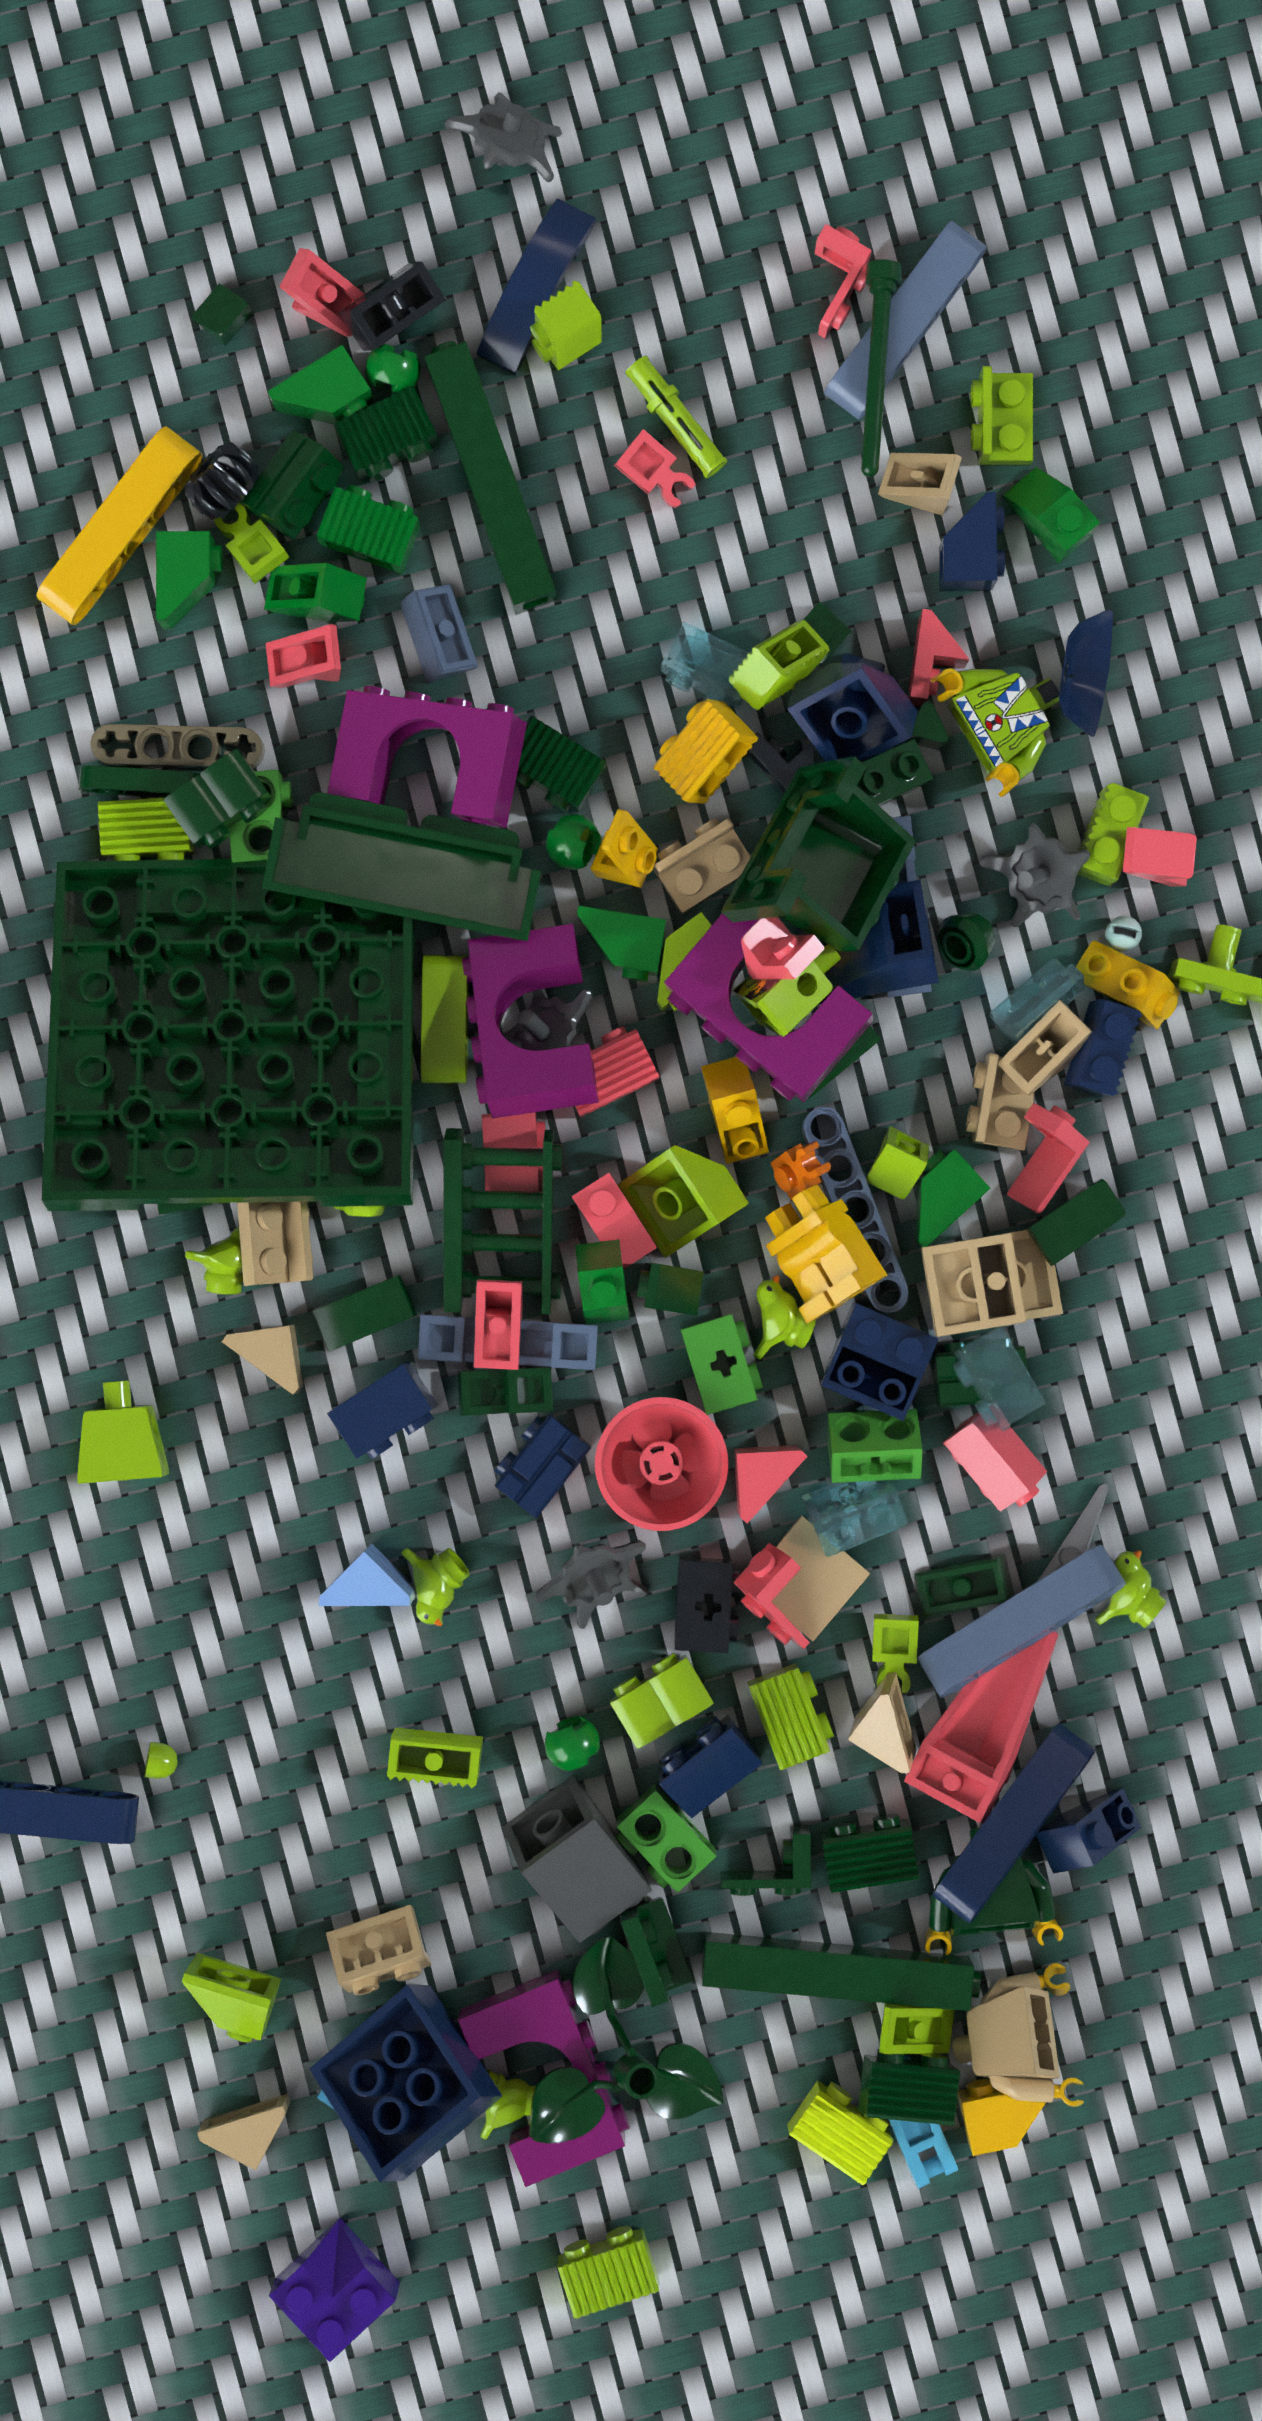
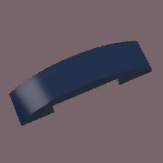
M558 198L538 226L514 269L477 350V356L514 375L517 374L532 345L531 340L535 338L530 330V326L535 323V305L542 307L543 300L549 301L550 295H555L573 258L577 259L596 223L595 217Z

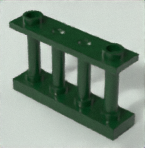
M446 1128L443 1139L444 1312L461 1313L464 1298H472V1293L476 1294L477 1279L522 1281L523 1294L542 1295V1314H551L552 1299H560L561 1273H552L553 1171H562V1144H554V1130H545L543 1148L473 1147L472 1143H464V1128ZM472 1165L543 1166V1192L472 1190V1186H464V1170H472ZM472 1208L543 1209L542 1234L472 1233V1229H464V1213H472ZM472 1251L542 1252V1277L472 1276V1271H464V1255L472 1256Z

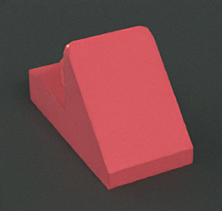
M299 248L279 287L295 299L292 304L294 310L346 337H351L352 333L338 312L364 295V293L310 249Z
M922 609L918 618L908 690L909 700L913 706L919 707L928 700L929 695L936 696L939 682L931 683L930 679L939 674L940 669L932 668L933 664L965 668L969 662V658L934 612L929 609Z
M325 625L265 643L270 687L285 688L314 679L331 682L340 680L341 664L336 625Z
M1127 827L1123 872L1171 887L1186 886L1187 879L1192 878L1194 872L1197 837L1191 833Z
M778 917L759 919L741 939L747 972L753 980L796 979L825 949L815 935L791 934Z
M477 1279L474 1368L519 1369L521 1320L523 1316L522 1281Z

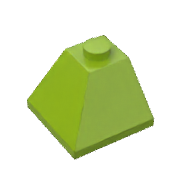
M676 1145L617 1184L664 1258L670 1256L749 1204L725 1166Z
M197 1953L186 1969L182 1983L218 2028L227 2030L226 2034L232 2039L241 2042H252L253 2039L261 2041L265 2033L282 1978Z

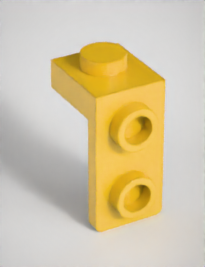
M618 809L609 830L605 833L590 870L596 877L642 888L647 874L654 868L658 848L628 811Z
M1098 941L1090 943L1072 972V978L1076 982L1127 1007L1139 1010L1142 1015L1139 1019L1156 1030L1159 1029L1165 1019H1168L1173 1014L1178 1003L1180 992L1164 973Z

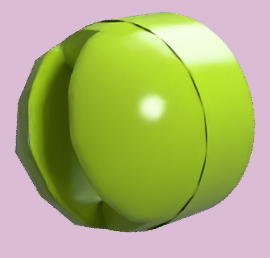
M150 1742L144 1777L161 1779L170 1776L178 1765L176 1752L171 1746L164 1743Z

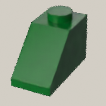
M340 345L267 391L272 405L277 412L330 424L342 421L345 417H350L352 414L366 409L374 402L371 389L343 345Z
M1038 467L1034 468L1002 496L1058 563L1089 539L1100 524L1099 520L1071 488Z
M156 531V620L162 629H172L215 586V572H222L223 570L222 546L215 545V540L210 531Z
M329 563L278 566L270 572L264 610L331 623L359 621L365 601L364 592L367 578Z
M578 906V921L612 968L622 971L621 978L647 982L648 975L658 976L666 919Z
M940 1149L928 1159L924 1169L925 1174L917 1181L915 1243L920 1248L930 1245L991 1189L955 1149L950 1150L946 1155Z
M619 1239L575 1245L580 1293L586 1325L629 1320Z

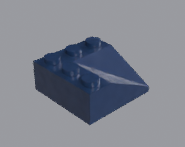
M407 1984L309 2068L379 2182L404 2181L502 2097L493 2080L479 2059L469 2049L466 2039L429 1985Z

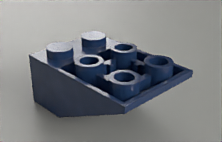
M921 879L898 883L889 892L880 909L879 920L869 930L860 950L841 952L835 949L841 959L824 973L833 985V989L818 1005L822 1004L837 986H840L853 998L939 983ZM798 927L795 928L796 935H810Z

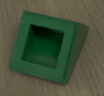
M219 283L193 313L191 318L226 346L251 317L253 311L247 301Z

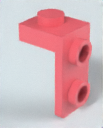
M825 224L817 238L814 254L847 272L848 275L820 322L818 335L826 339L832 327L839 331L851 310V306L846 303L852 292L856 290L861 293L866 286V266L872 252L871 249L860 244L859 238L850 230L843 227L834 229Z
M1033 1103L1024 1118L1039 1130L1045 1138L1007 1192V1195L1012 1200L1040 1214L1090 1142L1072 1126L1076 1120L1070 1114L1057 1106H1053L1048 1111Z
M768 1543L761 1552L751 1559L748 1567L733 1583L745 1594V1597L741 1600L744 1606L759 1619L764 1615L769 1619L770 1623L766 1628L775 1638L784 1645L791 1640L805 1649L810 1642L771 1602L798 1573L801 1567L789 1555Z

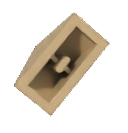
M890 453L878 495L943 516L962 457L957 454Z
M1059 1000L997 1065L1027 1095H1031L1071 1063L1092 1031Z
M294 1325L228 1334L223 1339L222 1343L291 1394L295 1395L302 1389L303 1380Z
M893 1672L886 1674L856 1715L848 1740L902 1774L910 1773L917 1749L897 1674Z
M284 2094L203 2120L197 2132L200 2142L256 2171L290 2105L289 2095Z

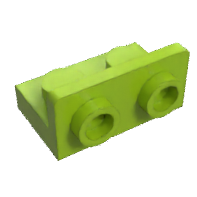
M983 366L978 380H972L971 407H978V424L971 425V451H978V465H1031L1033 461V373H992V366Z

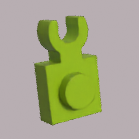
M238 503L235 510L239 518L235 523L226 524L221 517L214 519L224 537L233 539L225 546L255 584L290 557L261 519L251 525V518L241 503Z
M874 1613L872 1662H885L877 1672V1687L887 1673L896 1672L897 1676L902 1680V1693H908L911 1684L910 1673L906 1666H904V1663L917 1664L918 1616Z

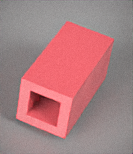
M991 1403L963 1421L943 1442L951 1452L954 1460L963 1466L977 1483L983 1495L990 1499L999 1511H1002L1014 1502L1021 1507L1040 1491L1036 1484L1046 1474L1047 1470Z

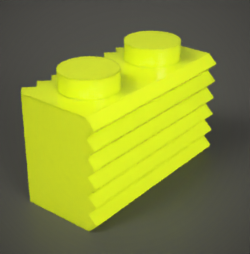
M817 2080L788 2122L789 2135L858 2183L864 2185L893 2143L891 2131L887 2128L890 2123L887 2119L865 2117L858 2110V2107L851 2103L853 2097L845 2089L833 2082L827 2087Z

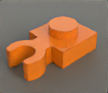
M812 1141L803 1147L800 1143L770 1162L774 1170L776 1183L787 1193L791 1201L801 1191L822 1183L819 1176L831 1169L829 1162L821 1164L815 1156V1149L819 1147L817 1141Z

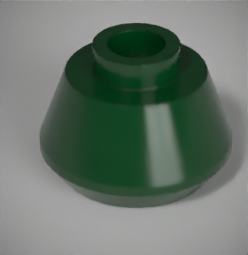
M976 913L948 916L941 922L938 929V946L941 954L948 963L962 970L975 971L981 968L986 963L995 945V933L991 923Z

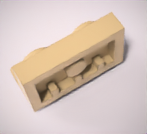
M714 818L694 831L697 838L682 847L678 841L657 854L660 861L654 865V872L681 915L737 881L751 857L735 833L734 825L729 818L719 823L717 818Z
M989 1053L985 1055L984 1063H976L973 1088L979 1089L977 1106H969L966 1131L972 1132L971 1143L1025 1151L1030 1122L1024 1116L1033 1104L1035 1092L1027 1095L997 1065L1003 1057H999V1054Z
M307 1202L237 1203L244 1286L312 1280L313 1255L311 1252Z
M411 1905L326 1933L338 1984L348 1993L353 1992L354 1995L374 1992L380 1988L379 1983L396 1978L397 1981L416 1978L422 1974L421 1969L432 1965L430 1956L424 1949L415 1911Z

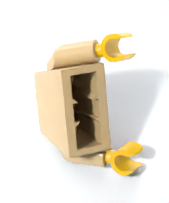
M1053 1963L1045 1969L1044 1975L1038 1976L1036 1972L1000 1978L983 1996L981 2004L968 2011L966 2015L968 2034L955 2037L952 2044L956 2060L961 2064L972 2062L973 2071L976 2076L988 2077L993 2088L1018 2101L1052 2103L1053 2098H1060L1066 2105L1071 2107L1082 2105L1084 2101H1071L1065 2096V2089L1068 2085H1084L1082 2081L1077 2078H1067L1062 2084H1054L1052 2080L1060 2078L1049 1992L1055 1996H1062L1070 1990V1983L1055 1985L1050 1982V1978L1056 1974L1066 1973L1065 1967L1059 1963Z

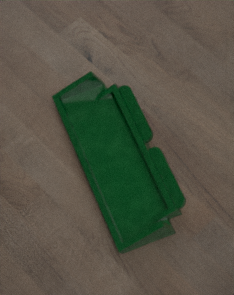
M322 792L313 794L309 799L308 806L303 805L300 822L275 817L262 889L528 941L541 870L520 867L523 849L519 848L518 835L511 830L436 815L424 817L420 828L407 826L408 816L401 808Z

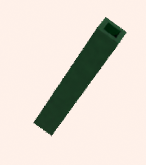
M455 341L441 343L431 350V354L424 356L427 370L515 615L557 601L552 578L466 341L456 344Z
M705 1932L701 1972L702 1986L963 2011H970L971 1998H978L980 1993V1971L974 1970V1965L969 1956L945 1955L931 1952L928 1954L927 1952Z

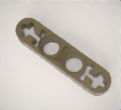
M108 724L98 728L92 735L90 742L94 756L101 763L110 767L205 770L220 758L221 745L219 737H225L224 743L226 746H240L241 739L247 738L249 744L256 747L255 752L247 754V762L252 769L260 765L265 754L264 743L258 734L244 727ZM137 734L134 744L137 758H131L133 752L130 749H116L114 756L109 757L108 752L101 748L102 743L109 742L110 735H115L120 743L133 744L131 735ZM154 735L163 736L168 742L167 752L164 756L157 759L149 758L144 751L145 742ZM199 736L207 737L212 742L210 755L202 760L193 759L188 753L189 743L192 739ZM224 751V755L228 754L231 751Z

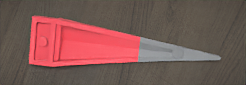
M1104 1483L1099 1486L1038 1581L1088 1551L1109 1491L1107 1484ZM1061 1627L964 1686L923 1740L914 1758L911 1771L907 1773L904 1782L971 1819L984 1823L990 1815L1004 1784L1008 1783Z

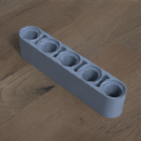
M950 221L891 299L885 388L975 269L988 246L954 221ZM871 327L838 369L824 391L825 396L858 420H861L865 415Z
M828 1107L816 1108L807 1114L802 1123V1135L806 1145L812 1141L818 1142L819 1147L815 1149V1156L821 1164L829 1162L832 1157L838 1156L843 1157L850 1165V1175L844 1181H834L829 1177L828 1173L819 1176L822 1180L821 1184L830 1204L840 1199H843L845 1203L849 1198L853 1197L863 1201L866 1206V1215L862 1221L855 1224L865 1240L874 1239L882 1247V1256L879 1262L887 1276L864 1290L865 1298L876 1311L884 1313L896 1312L903 1308L907 1302L909 1295L908 1287L843 1119L837 1111ZM816 1116H827L834 1123V1134L830 1139L820 1140L812 1134L810 1128L811 1121ZM884 1280L892 1281L898 1288L896 1301L888 1306L880 1304L875 1296L876 1287Z
M1103 1545L1096 1546L923 1652L917 1660L939 1697H946L1121 1590L1126 1585V1582Z

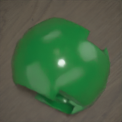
M384 343L377 349L371 350L366 360L365 374L370 385L383 389L384 384H390L393 387L392 392L395 393L406 390L410 386L415 388L421 373V363L417 354L403 350V353L399 355L393 352L395 347Z
M570 814L559 818L560 820L554 830H549L546 839V848L549 856L563 869L577 870L588 866L587 863L591 860L593 854H597L601 844V836L596 825L584 815Z
M573 1716L556 1723L558 1729L553 1732L547 1731L544 1746L547 1757L554 1766L562 1771H572L588 1764L587 1758L594 1754L598 1755L600 1748L598 1731L591 1721L582 1716Z

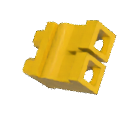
M818 1184L801 1191L792 1198L803 1217L802 1220L798 1217L791 1203L776 1209L765 1217L776 1237L765 1246L772 1257L777 1255L780 1269L792 1279L805 1304L798 1309L806 1324L834 1311L887 1276V1273L857 1225L845 1213L848 1211V1208L843 1199L830 1204Z

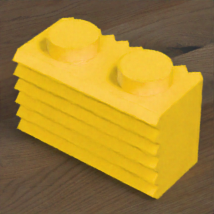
M711 699L701 701L691 708L686 716L688 723L678 735H674L664 742L660 748L662 756L653 766L654 770L658 771L659 775L670 784V787L681 796V799L689 803H707L709 797L714 795L715 790L720 788V784L730 775L731 770L736 768V764L741 762L742 757L752 748V744L758 740L753 731L725 702Z

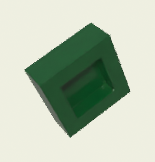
M818 602L803 620L829 646V652L819 663L822 667L851 635L852 630Z

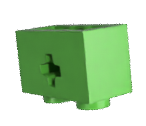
M728 1314L680 1329L706 1415L758 1400L755 1390L761 1389L763 1386L756 1363L747 1365L742 1348L750 1346L743 1320L734 1322L733 1315ZM723 1350L727 1357L734 1356L735 1363L729 1366L730 1374L724 1376L719 1369L712 1370L710 1364L717 1360L716 1352Z

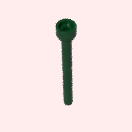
M884 259L870 261L866 266L865 283L870 286L869 292L873 294L861 471L866 477H874L879 471L891 296L896 294V288L901 285L902 265L899 262Z

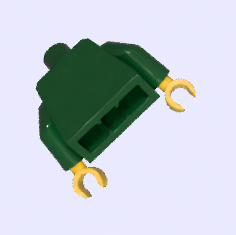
M980 1828L969 1831L970 1841ZM1020 1856L970 1924L933 1897L932 1893L929 1913L930 1928L925 1934L926 1952L930 1954V1943L933 1940L942 1939L945 1941V1955L951 1953V1935L960 1936L1032 1929L1034 1937L1041 1946H1044L1042 1934L1048 1928H1053L1058 1942L1061 1941L1063 1931L1054 1919L1056 1913L1050 1884L1031 1861L1022 1859ZM952 1866L943 1870L934 1891Z

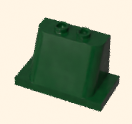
M855 756L799 767L721 913L733 923L780 917L810 935H815L817 939L841 952L858 951L869 930L879 920L880 909L889 892L897 885L899 873L916 839L857 786L866 766Z

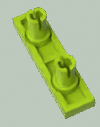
M1221 924L1216 925L1207 962L1198 963L1183 958H1178L1171 962L1168 978L1179 982L1177 989L1203 995L1204 989L1221 993L1220 1000L1231 1004L1245 1006L1247 1000L1262 1003V979L1238 973L1233 968L1242 932L1241 929Z

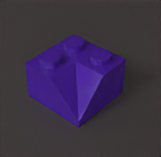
M339 2218L274 2279L269 2297L322 2355L331 2362L396 2301L400 2282L347 2224Z

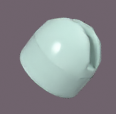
M1129 916L1115 918L1107 925L1105 930L1106 943L1110 948L1119 952L1132 950L1139 944L1142 938L1140 924ZM1115 927L1134 931L1135 938L1115 934Z

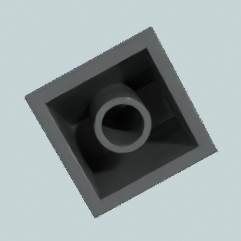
M574 1775L502 1827L521 1874L579 1943L589 1936L599 1933L608 1922L627 1908L636 1906L645 1895L652 1891L639 1863L617 1839L615 1830Z

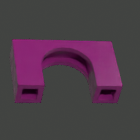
M364 686L363 692L347 690L327 794L384 805L393 759L401 745L409 737L420 731L443 729L450 731L460 752V768L451 813L466 822L507 828L527 725L526 722L514 714V708L497 703H488L487 709L473 708L472 702L454 697H447L445 703L430 702V696L406 691L404 698L389 696V690L375 686Z
M721 914L665 980L664 984L667 990L671 992L667 1000L686 1016L691 1011L700 1016L705 1021L701 1028L718 1043L722 1044L727 1039L736 1046L739 1051L735 1056L753 1072L756 1073L761 1067L774 1079L770 1085L784 1098L791 1101L796 1096L804 1103L873 1022V1014L840 986H837L803 1026L787 1034L785 1037L766 1036L748 1029L739 1021L732 1010L731 992L735 979L746 966L741 939L757 923L758 919L733 923L724 914Z
M566 924L530 930L528 941L498 935L469 939L470 956L462 957L464 975H467V984L473 983L474 996L467 997V1008L470 1023L478 1024L479 1036L471 1037L474 1061L475 1063H482L483 1076L476 1077L479 1103L488 1104L492 1119L599 1103L594 1062L589 1043L532 1051L513 1045L500 1032L505 1012L522 995L538 989L583 983L579 947L574 925Z
M559 1969L460 2009L458 2022L469 2049L479 2060L520 2043L542 2042L564 2053L573 2067L580 2069L585 2074L588 2084L596 2079L612 2081L605 2062L597 2064L591 2050L597 2044L589 2022L587 2020L580 2022L574 2008L577 2003L573 1996L571 1979L563 1981ZM608 2089L595 2090L604 2101L605 2111L599 2123L590 2132L581 2137L560 2143H540L531 2138L529 2134L530 2125L510 2133L509 2148L525 2187L625 2147V2131L630 2129V2124L622 2104H613Z

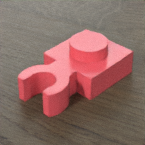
M644 429L640 431L614 464L620 472L646 494L650 493L655 485H657L661 489L664 502L673 508H677L681 504V501L672 494L673 484L677 482L682 483L689 490L693 489L696 485L688 474L682 472L674 473L670 469V466L677 457Z

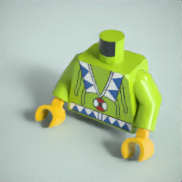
M952 668L945 669L930 679L931 683L938 681L945 687V692L937 696L939 702H944L955 694L957 695L951 699L947 707L987 772L986 781L989 782L992 778L1001 781L1003 790L998 795L1004 797L1021 779L1034 770L1046 746L1044 733L1050 727L1043 711L1059 702V691L1050 678H1046L1035 686L1028 688L1019 673L1008 675L1001 669H968L958 672Z

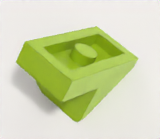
M889 1126L882 1140L880 1151L866 1177V1181L891 1195L905 1199L927 1165L929 1145Z
M885 2003L879 2052L883 2054L949 2053L955 2010Z

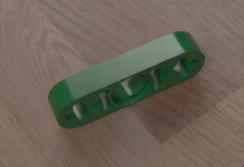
M81 766L79 790L94 794L166 798L178 787L201 773L108 766Z

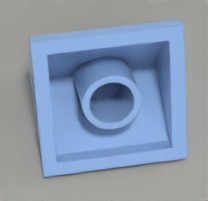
M371 1544L319 1596V1606H410L416 1597V1587Z

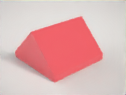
M797 1445L734 1448L737 1511L740 1518L747 1524L808 1457Z

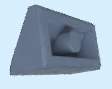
M451 584L414 590L401 600V608L427 683L438 682L478 667Z

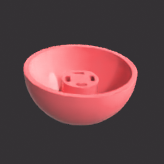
M648 1398L627 1406L608 1423L596 1448L595 1475L604 1499L621 1518L647 1530L670 1531L683 1528L698 1521L716 1504L727 1480L728 1453L719 1429L702 1410L688 1402L675 1398ZM664 1446V1449H663V1450H659V1451H656V1452H654V1453H652V1452L650 1451V1450L655 1451V1450H657V1449H662V1447Z

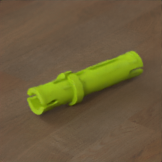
M647 355L639 358L625 371L626 376L632 380L647 400L646 408L652 415L657 413L678 443L703 472L706 479L717 473L728 462L726 457H723L700 424L697 423L677 397L679 391L675 385L669 386L651 364ZM651 385H654L655 388L659 391L664 400L674 411L673 413L669 411V409L666 407V405L663 403L660 397L652 389ZM679 422H682L686 426V428L693 435V437L696 439V441L699 443L702 449H699L696 446V444L689 437V435L679 424Z

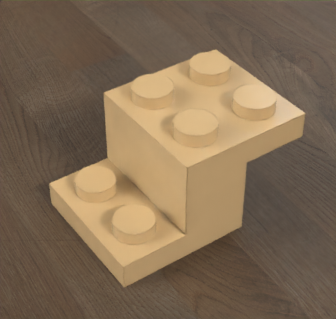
M1027 1230L921 1248L936 1337L1024 1323L1029 1319L1063 1314L1055 1265H1049Z

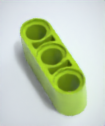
M468 955L423 956L422 1083H467V997H469V983L467 984V975H464L462 957H468Z

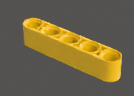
M167 426L161 428L46 576L38 589L37 599L70 624H78L88 614L185 487L186 482L190 479V475L201 463L203 453Z

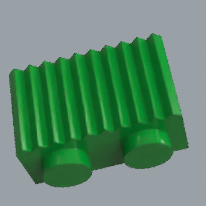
M348 485L346 490L334 487L316 536L319 544L402 575L420 530L419 519L413 514L414 509L395 500H389L388 505L376 502L371 499L373 495L370 492L354 485Z

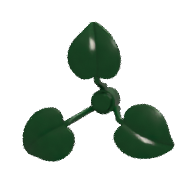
M605 1936L599 1939L584 1952L574 1971L572 1991L577 2005L584 2013L595 2015L606 2010L607 2018L619 2038L625 2054L615 2064V2079L613 2081L596 2079L588 2084L585 2074L580 2069L570 2066L559 2067L545 2074L537 2084L531 2102L529 2134L536 2142L560 2143L576 2139L590 2132L599 2123L605 2111L604 2101L595 2092L596 2089H610L615 2093H619L624 2089L635 2099H646L650 2108L657 2115L667 2119L689 2117L704 2109L724 2103L720 2082L713 2067L705 2056L693 2046L685 2043H674L663 2047L658 2054L656 2067L641 2054L636 2053V2049L630 2043L615 2015L614 2008L626 2009L635 2004L644 1990V1984L632 1952L612 1936Z

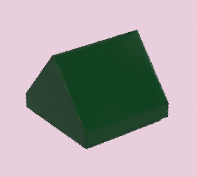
M928 700L922 704L915 719L912 736L905 742L915 739L918 746L940 750L945 747L949 740V735L933 703Z

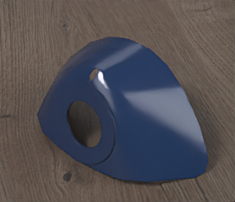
M1112 610L1103 611L1076 625L1068 636L1062 668L1059 703L1063 714L1091 737L1095 736L1098 728L1109 673L1113 627ZM1066 662H1067L1066 677H1065V682H1064L1065 667H1066Z

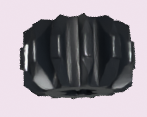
M233 442L218 446L213 453L208 454L203 462L199 463L198 468L190 475V479L186 482L184 491L191 500L192 505L201 514L204 513L211 520L224 517L231 509H235L237 504L245 499V495L254 487V482L258 479L259 475L258 467L242 448L239 449Z

